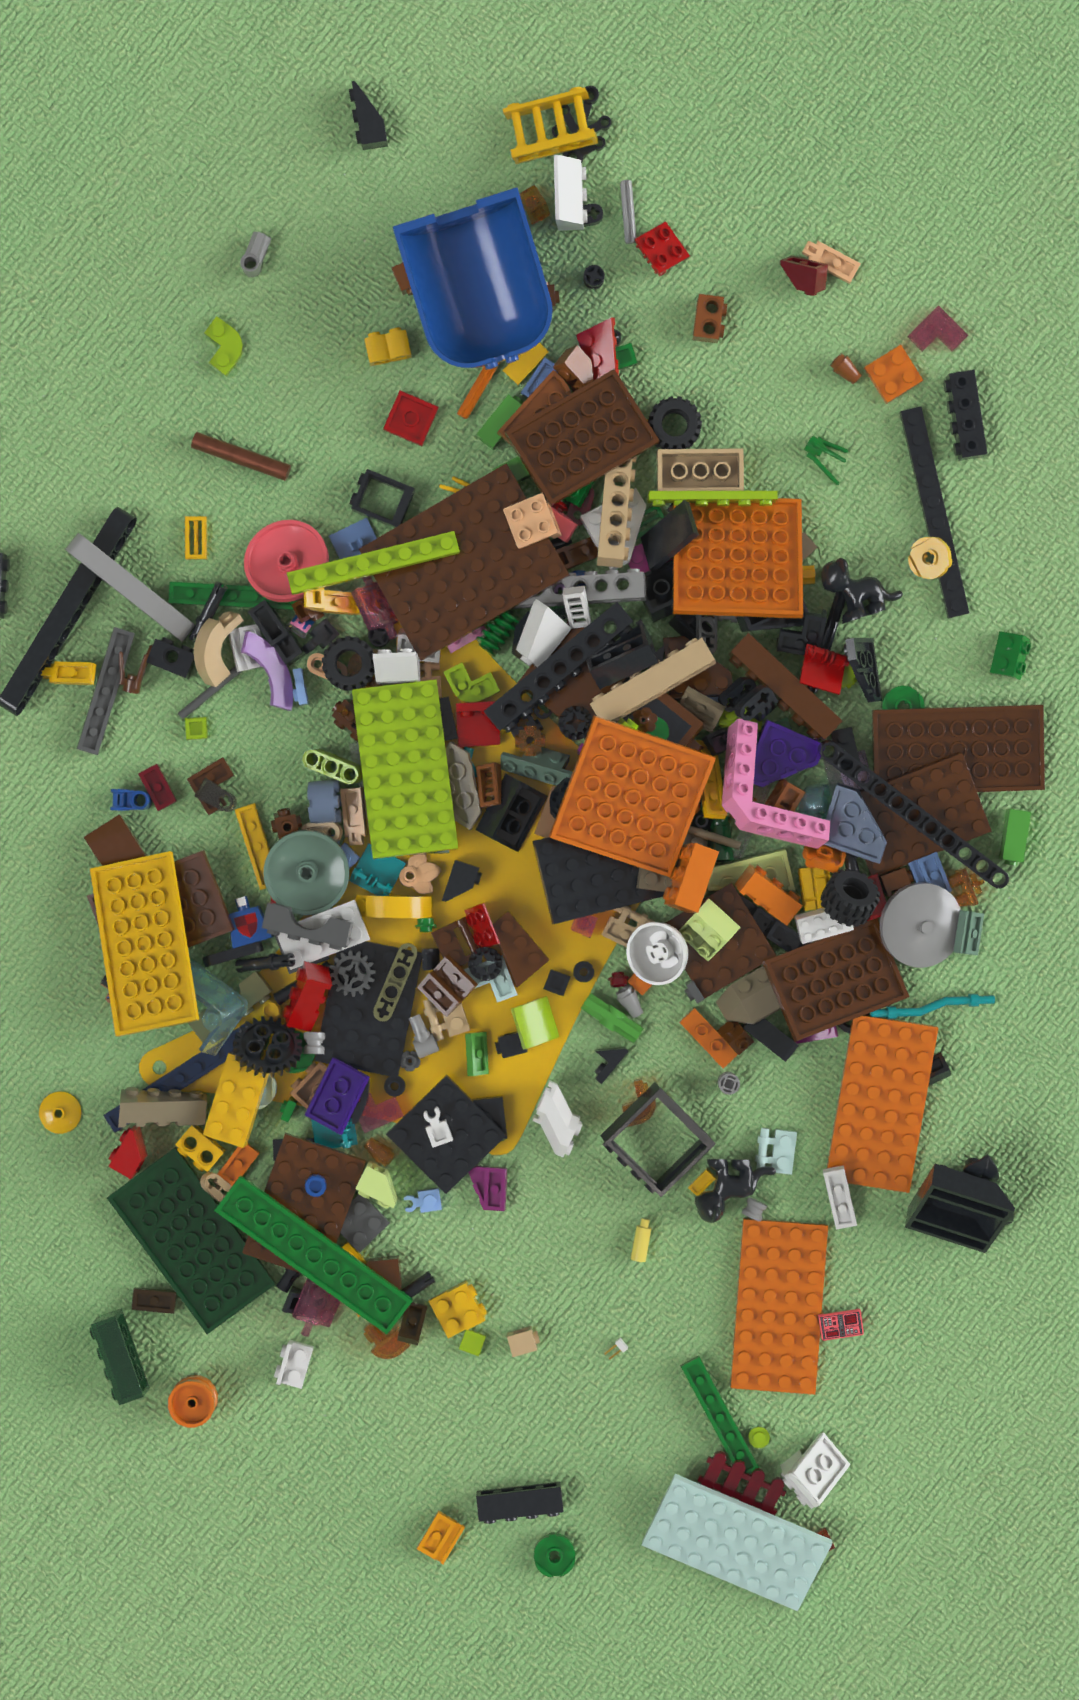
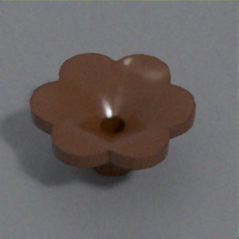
M644 707L642 710L634 711L632 721L639 725L637 728L639 731L646 733L647 731L652 732L655 730V723L658 717L655 713H652L650 708Z

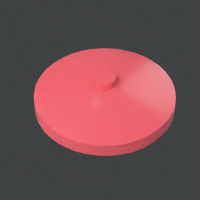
M297 520L277 521L262 528L250 541L244 556L245 574L251 586L264 598L276 602L296 601L304 598V592L292 595L287 572L329 562L328 549L321 535L309 524Z

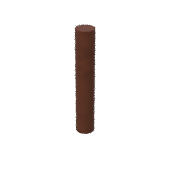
M199 432L194 434L191 448L284 481L287 480L291 470L290 464Z

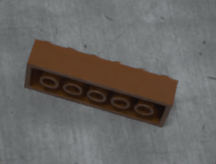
M749 633L728 654L730 663L737 669L741 667L746 672L744 674L745 677L773 691L778 700L777 707L783 712L788 711L792 714L791 719L799 727L803 725L807 728L808 731L806 733L813 740H825L842 722L829 707L804 684L799 683L800 680Z

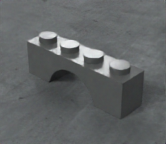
M269 902L267 903L262 928L267 929L268 934L279 936L281 932L288 934L287 938L300 941L302 937L309 939L308 943L321 945V942L330 944L329 948L342 950V947L346 948L349 945L354 922L330 917L322 927L309 929L296 921L292 907Z

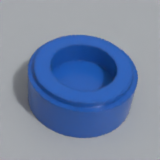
M319 1174L310 1175L305 1182L306 1192L313 1197L321 1196L326 1190L325 1178Z

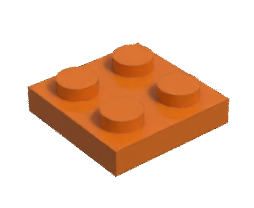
M901 344L864 367L886 404L923 381Z

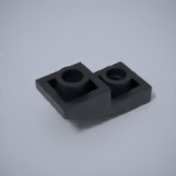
M370 1079L350 1117L352 1118V1124L358 1122L366 1107L370 1091Z

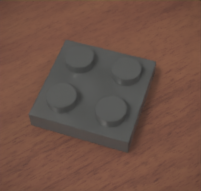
M358 1194L350 1204L340 1233L360 1253L390 1224V1221L367 1198Z

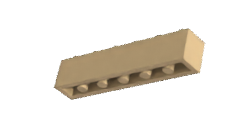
M694 638L685 644L686 647L680 651L678 649L673 650L667 654V659L661 662L658 660L659 663L652 665L643 673L639 671L629 677L631 680L626 683L619 682L611 687L612 691L605 695L604 693L598 694L592 699L593 702L590 705L598 717L617 722L620 718H624L716 664V661L703 638L699 640Z

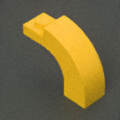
M356 895V903L362 917H432V897Z

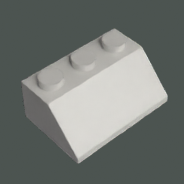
M554 155L555 220L558 231L584 230V223L588 222L587 209L583 210V201H587V189L583 188L582 180H586V167H582L581 160Z

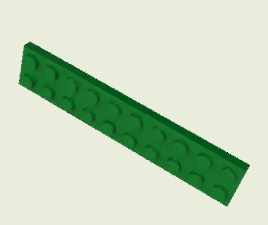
M241 1175L214 1210L386 1335L413 1301L407 1294Z

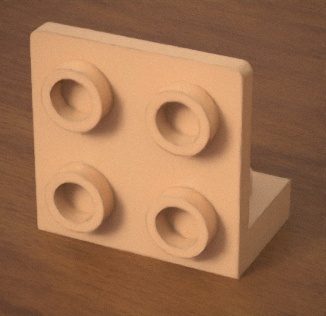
M543 493L503 510L519 549L550 536L554 539L562 536L552 508L547 503Z

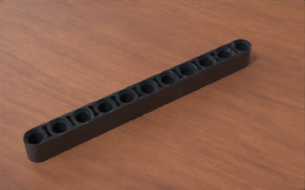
M116 507L109 515L92 544L115 560L134 529L137 518L125 510ZM80 563L0 695V707L15 716H18L26 707L44 677L41 676L42 670L45 667H50L102 581L99 576L82 563Z
M824 740L819 744L818 752L825 761L990 885L1001 889L1008 884L1009 876L1000 866L835 742ZM832 745L834 747L833 754L829 756L824 755V748ZM844 758L851 759V765L848 768H841L840 766ZM861 771L868 772V777L864 781H859L857 778ZM884 784V792L876 794L874 791L875 786ZM899 796L902 799L901 804L896 807L892 806V799ZM917 809L919 812L918 816L915 819H909V812ZM934 822L935 829L927 832L925 830L926 824ZM945 835H952V841L949 844L942 843ZM967 847L969 849L968 855L960 857L959 851ZM985 860V867L980 870L976 869L977 862ZM996 873H1002V879L999 882H993V876Z

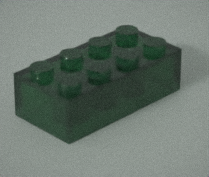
M122 1308L98 1316L91 1324L90 1334L92 1339L97 1341L99 1347L97 1348V1354L99 1359L104 1361L106 1367L104 1368V1374L106 1379L111 1381L113 1399L117 1400L119 1405L144 1397L150 1386Z

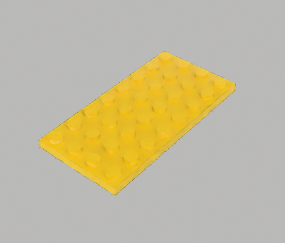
M168 851L90 868L115 1036L120 1037L198 1021L199 1014L173 852Z

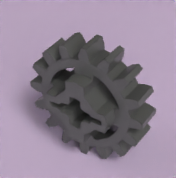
M350 950L348 956L342 952V959L340 960L336 957L334 961L337 964L330 965V968L334 970L333 973H330V977L335 979L332 981V985H338L337 992L343 989L344 996L351 992L352 997H355L356 991H359L362 995L364 994V987L368 990L371 988L368 982L375 981L371 974L376 973V970H370L374 963H367L368 955L363 958L360 957L361 951L353 955V951ZM353 959L351 965L347 967L341 965L344 961ZM360 962L365 966L366 973L361 971L359 967ZM355 965V973L358 976H354L349 983L350 974L347 973V970L350 971ZM338 973L343 975L345 979L344 984L340 981ZM358 980L364 982L362 985L352 988L354 982Z

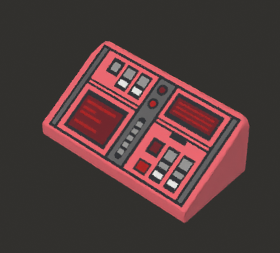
M860 1309L818 1315L820 1334L823 1341L864 1334Z

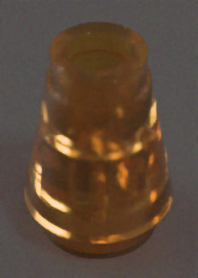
M372 1137L364 1145V1148L367 1149L379 1166L387 1167L396 1156L392 1148Z

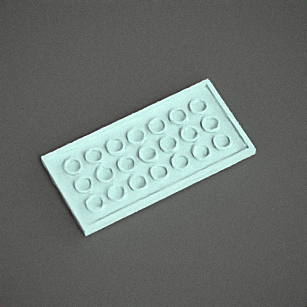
M674 1474L642 1540V1546L798 1611L832 1546V1540Z

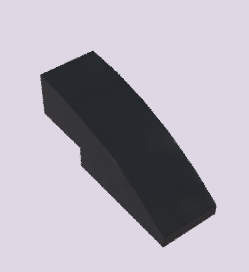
M264 599L248 611L271 647L275 648L286 665L293 664L306 654L301 649L302 646L267 600Z

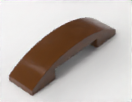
M591 537L556 550L567 570L596 559L598 556V549Z

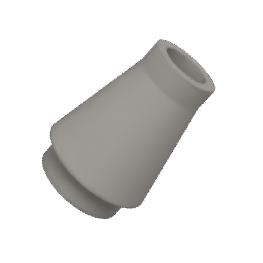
M631 985L625 986L616 992L618 1002L630 1013L632 1018H636L643 1013L636 990L632 989Z

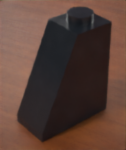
M765 1018L755 1024L744 1023L742 1026L745 1031L785 1062L799 1046Z

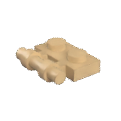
M630 906L616 908L614 911L620 913L619 919L610 916L601 935L627 948L631 934L638 927L655 921L648 918V915L644 913L639 914L631 910ZM627 917L638 922L635 928L624 923Z
M429 999L423 1001L425 1006L424 1013L425 1016H428L431 1025L429 1029L434 1034L436 1041L444 1039L442 1030L448 1029L450 1037L470 1031L462 1003L448 1017L443 1014L445 1023L439 1024L436 1012L440 1010L433 1006Z

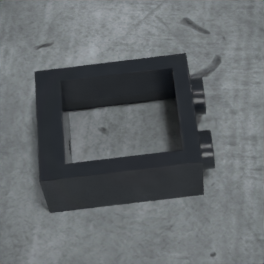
M369 469L366 470L365 474L361 473L357 485H360L357 493H353L349 503L352 505V511L393 528L401 525L415 494V488ZM371 479L404 492L393 520L360 507Z

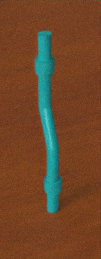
M968 994V996L943 997L919 1008H896L891 1006L886 1007V1009L873 1011L869 1015L877 1018L886 1017L887 1019L922 1016L946 1005L978 1007L979 1004H994L995 996Z

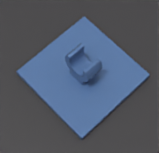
M367 518L329 535L340 559L361 554L359 551L361 547L377 539Z

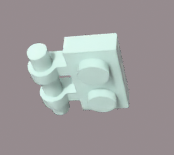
M761 1128V1133L757 1140V1143H759L758 1155L755 1156V1162H757L756 1169L764 1167L765 1163H770L771 1167L775 1168L776 1173L792 1175L797 1132L775 1129L774 1137H769V1129ZM768 1144L773 1145L772 1156H766Z

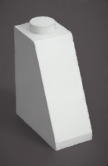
M537 599L533 602L516 648L522 655L520 659L528 666L534 664L536 667L549 658L572 629L548 606Z

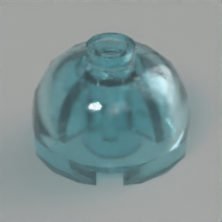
M812 784L803 789L805 794L796 809L801 814L826 820L830 807L826 796H831L829 785Z

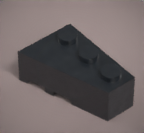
M803 600L802 618L735 617L741 631L750 632L803 626L805 612L809 611Z

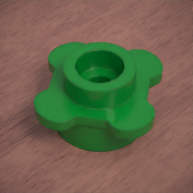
M434 918L417 919L415 927L420 929V932H432V928H437V925L434 924Z

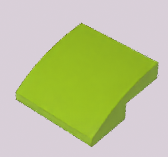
M547 996L511 1008L523 1050L559 1037Z

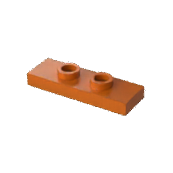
M695 1008L679 1022L722 1068L726 1067L738 1055Z

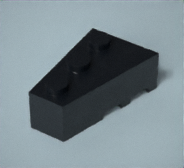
M641 619L636 622L637 626L628 633L623 631L619 634L621 638L613 644H605L586 658L589 672L599 689L610 686L619 680L630 677L645 668L659 663L652 638Z

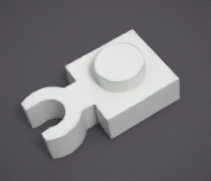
M438 1107L434 1108L436 1113L434 1117H430L427 1110L424 1111L425 1120L430 1122V1125L426 1126L425 1129L433 1148L453 1141L446 1119L439 1120L440 1110Z

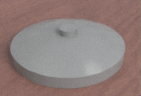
M927 882L906 885L896 891L883 908L880 918L882 942L890 955L905 965L917 968L936 965L945 960L954 951L961 908L953 895L938 885Z

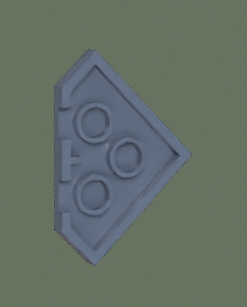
M837 783L826 820L830 821L829 841L824 845L880 864L887 844L885 837L860 791L856 788Z

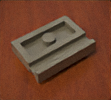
M689 686L679 704L704 723L703 729L711 733L726 708Z

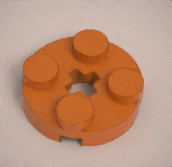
M822 845L818 849L804 846L802 855L807 867L819 868L835 873L843 866L846 852L826 845Z

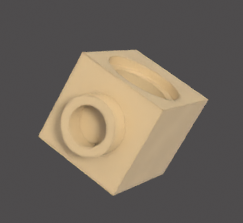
M532 1326L507 1333L512 1357L537 1351V1344L540 1343L538 1332H533Z

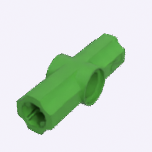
M592 993L589 994L581 1006L583 1011L598 1019V1022L613 1032L616 1031L632 1043H635L644 1029L641 1025L626 1017V1014L611 1004L608 1005Z

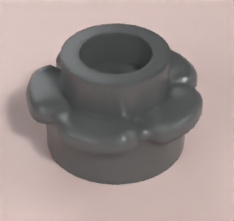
M403 1052L400 1066L405 1068L406 1071H414L415 1068H418L421 1061L418 1058L417 1052Z

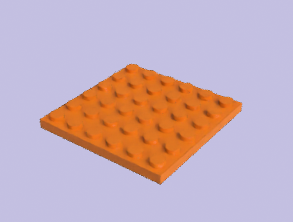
M778 498L775 503H772V506H759V503H751V506H738V503H730L729 506H717V503H708V506L699 507L695 506V503H690L699 535L673 556V614L802 618V499Z
M594 715L549 837L671 877L716 757Z

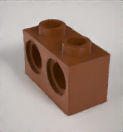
M705 294L698 295L692 340L718 343L719 337L723 338L725 325H721L722 316L726 317L727 304H724V297ZM714 304L717 307V312H708L706 306ZM711 325L714 327L715 332L713 334H706L703 327Z
M780 779L764 805L794 812L805 791L785 779Z

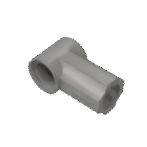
M253 232L245 255L241 258V267L248 277H256L261 272V265L271 242V238L263 233ZM250 261L256 262V266L253 269L246 268V264Z

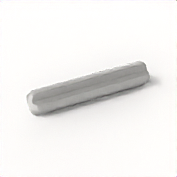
M622 180L620 188L625 243L634 244L636 243V226L632 181Z

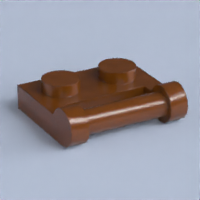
M466 917L431 933L442 957L444 958L449 955L459 966L468 963L471 954L478 949L467 925ZM457 927L460 928L471 951V954L467 956L453 930Z

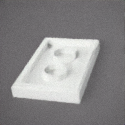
M823 1432L816 1437L787 1475L814 1507H818L848 1469L850 1463Z

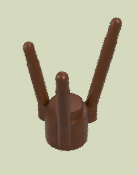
M150 645L147 653L144 654L138 675L128 674L125 677L123 652H119V684L124 685L123 691L134 694L140 693L142 679L148 665L146 661L153 645Z

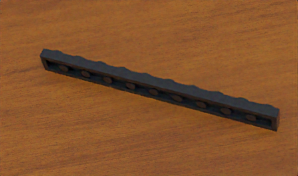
M922 407L903 410L899 413L928 537L941 538L951 551L952 565L943 576L938 578L947 618L966 615L970 612Z

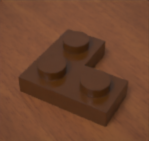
M224 757L187 778L208 815L228 805L217 788L218 785L235 776Z

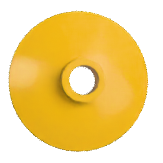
M63 1091L54 1092L46 1096L39 1108V1118L42 1125L50 1132L56 1134L72 1131L79 1124L82 1115L79 1101L72 1094ZM56 1110L62 1111L61 1117L55 1115Z

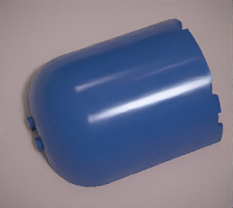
M518 187L476 200L477 204L437 217L431 214L393 226L426 339L434 353L443 361L461 368L485 366L486 370L498 367V363L506 361V363L518 361L519 355L528 352L540 343L550 327L552 320L551 297Z

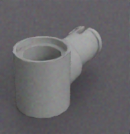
M418 1014L409 1018L415 1034L413 1045L418 1057L421 1059L438 1052L439 1047L435 1037L427 1031L421 1015Z

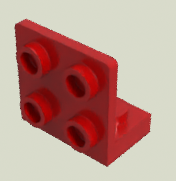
M495 701L456 703L458 746L500 745V731L484 713Z

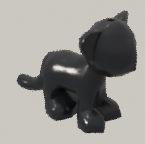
M843 558L830 561L822 568L821 579L824 590L833 593L842 592L845 598L847 611L842 617V624L886 610L884 600L896 601L903 596L900 590L893 593L887 592L875 577L866 576L857 580L850 579L848 563ZM868 600L869 604L864 609L862 602Z
M707 1159L708 1166L716 1171L717 1178L713 1190L704 1191L695 1197V1205L701 1219L708 1223L719 1221L724 1215L725 1201L727 1199L751 1196L756 1190L759 1178L763 1175H774L776 1173L775 1168L764 1166L752 1171L750 1160H731V1165L735 1170L739 1171V1176L729 1175L727 1159Z

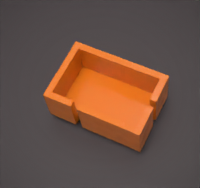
M698 843L684 844L678 856L677 867H674L670 877L672 884L666 888L663 899H665L664 905L686 913H698L719 851Z

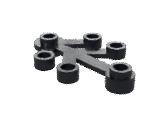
M594 86L585 87L588 94L594 95L592 100H583L586 122L588 121L592 105L599 98L598 89ZM567 104L562 105V108L568 110L567 114H563L565 123L572 134L577 133L579 126L570 113V107ZM601 116L599 121L588 126V128L594 129L595 133L601 129L608 130L611 126V119L608 116ZM607 120L609 124L607 126H603L601 124V121ZM557 125L552 128V136L557 138L558 135L554 133L555 129H557ZM597 136V139L603 142L602 146L598 147L594 144L563 152L562 156L569 157L570 155H575L582 163L583 157L595 150L601 151L604 149L605 139L602 136Z

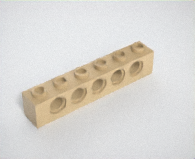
M637 456L625 462L626 466L617 467L605 474L597 566L622 568L623 560L628 561L629 548L625 547V541L630 539V528H626L627 521H631L632 508H628L629 501L633 502L634 489H630V482L635 481L636 469H632V463H636ZM616 482H621V483H623L624 485H623V486H617V485H615L614 483H616ZM618 501L621 502L622 505L616 506L613 504V502ZM612 521H618V522H620L621 524L618 525V526H615V525L611 524V522H612ZM614 540L617 541L619 544L611 545L609 542Z

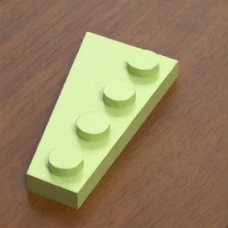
M785 848L716 865L713 868L707 886L708 891H718L732 882L736 890H738L735 883L751 864L754 867L759 865L767 872L766 876L769 879L776 878L784 885L782 887L784 890H795Z

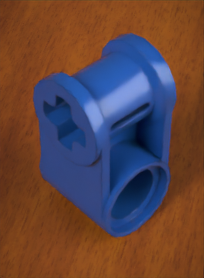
M111 789V793H113V806L110 807V810H146L152 805L153 801L146 791ZM141 794L146 799L143 806L137 804V797Z

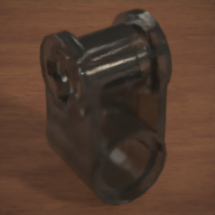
M207 778L203 779L194 795L208 805H212L225 812L233 811L237 805V799L233 794ZM223 798H225V799L228 798V802H230V805H229V806H226V805H225V806L223 807V805H224V803L222 802V799H223Z

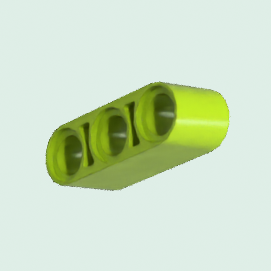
M322 749L307 750L303 755V764L311 770L346 784L363 781L361 765ZM314 754H316L318 757V762L316 764L313 762L312 759ZM333 761L337 765L335 772L331 768V764ZM351 769H353L356 774L354 779L350 777Z

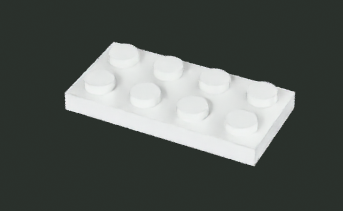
M356 900L298 921L300 925L309 929L322 927L330 917L353 921L349 945L346 948L342 947V950L370 940ZM281 932L277 936L284 954L293 953L295 958H289V960H295V965L289 967L290 970L302 966L304 961L313 962L342 951L329 948L330 944L321 942V945L308 943L309 939L302 937L300 941L287 938L288 934Z

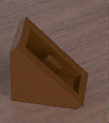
M399 1255L369 1258L367 1260L366 1266L398 1289H401L402 1279Z

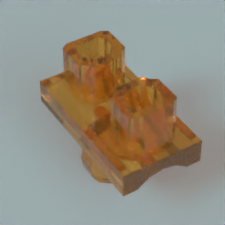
M966 868L955 870L956 873L947 877L951 888L961 885L963 893L954 896L959 907L979 904L976 895L982 893L980 885L985 883L984 879L978 880L975 873L968 876Z

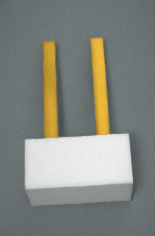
M621 1338L616 1340L615 1345L604 1353L606 1355L618 1346L620 1350L613 1354L609 1360L620 1351L625 1352L628 1349V1346Z

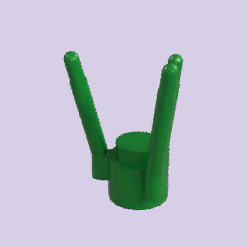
M813 435L804 448L808 452L806 457L813 460L835 485H839V481L815 456L820 457L825 452L845 463V458L827 449L826 446L847 453L848 450Z

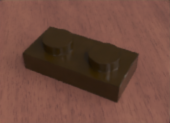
M135 1287L133 1289L132 1310L174 1314L177 1293L169 1290Z
M414 1302L409 1305L404 1312L397 1341L418 1346L427 1310L426 1305Z

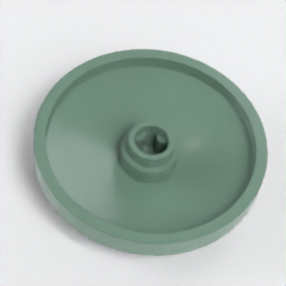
M298 830L280 838L270 849L264 863V882L268 893L277 904L292 907V912L299 915L319 914L333 907L343 896L349 881V863L341 846L330 836L315 830Z

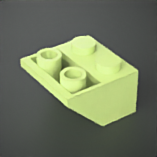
M708 899L700 907L699 912L694 913L681 927L679 932L688 944L709 961L740 929V926L713 901Z
M369 1161L355 1189L364 1198L369 1199L372 1197L378 1200L377 1204L388 1209L389 1206L394 1208L398 1197L389 1170Z

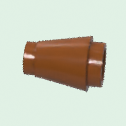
M841 353L830 364L833 372L852 384L856 383L862 376L848 355L845 356Z

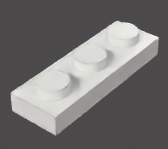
M844 1165L823 1169L836 1230L857 1226Z

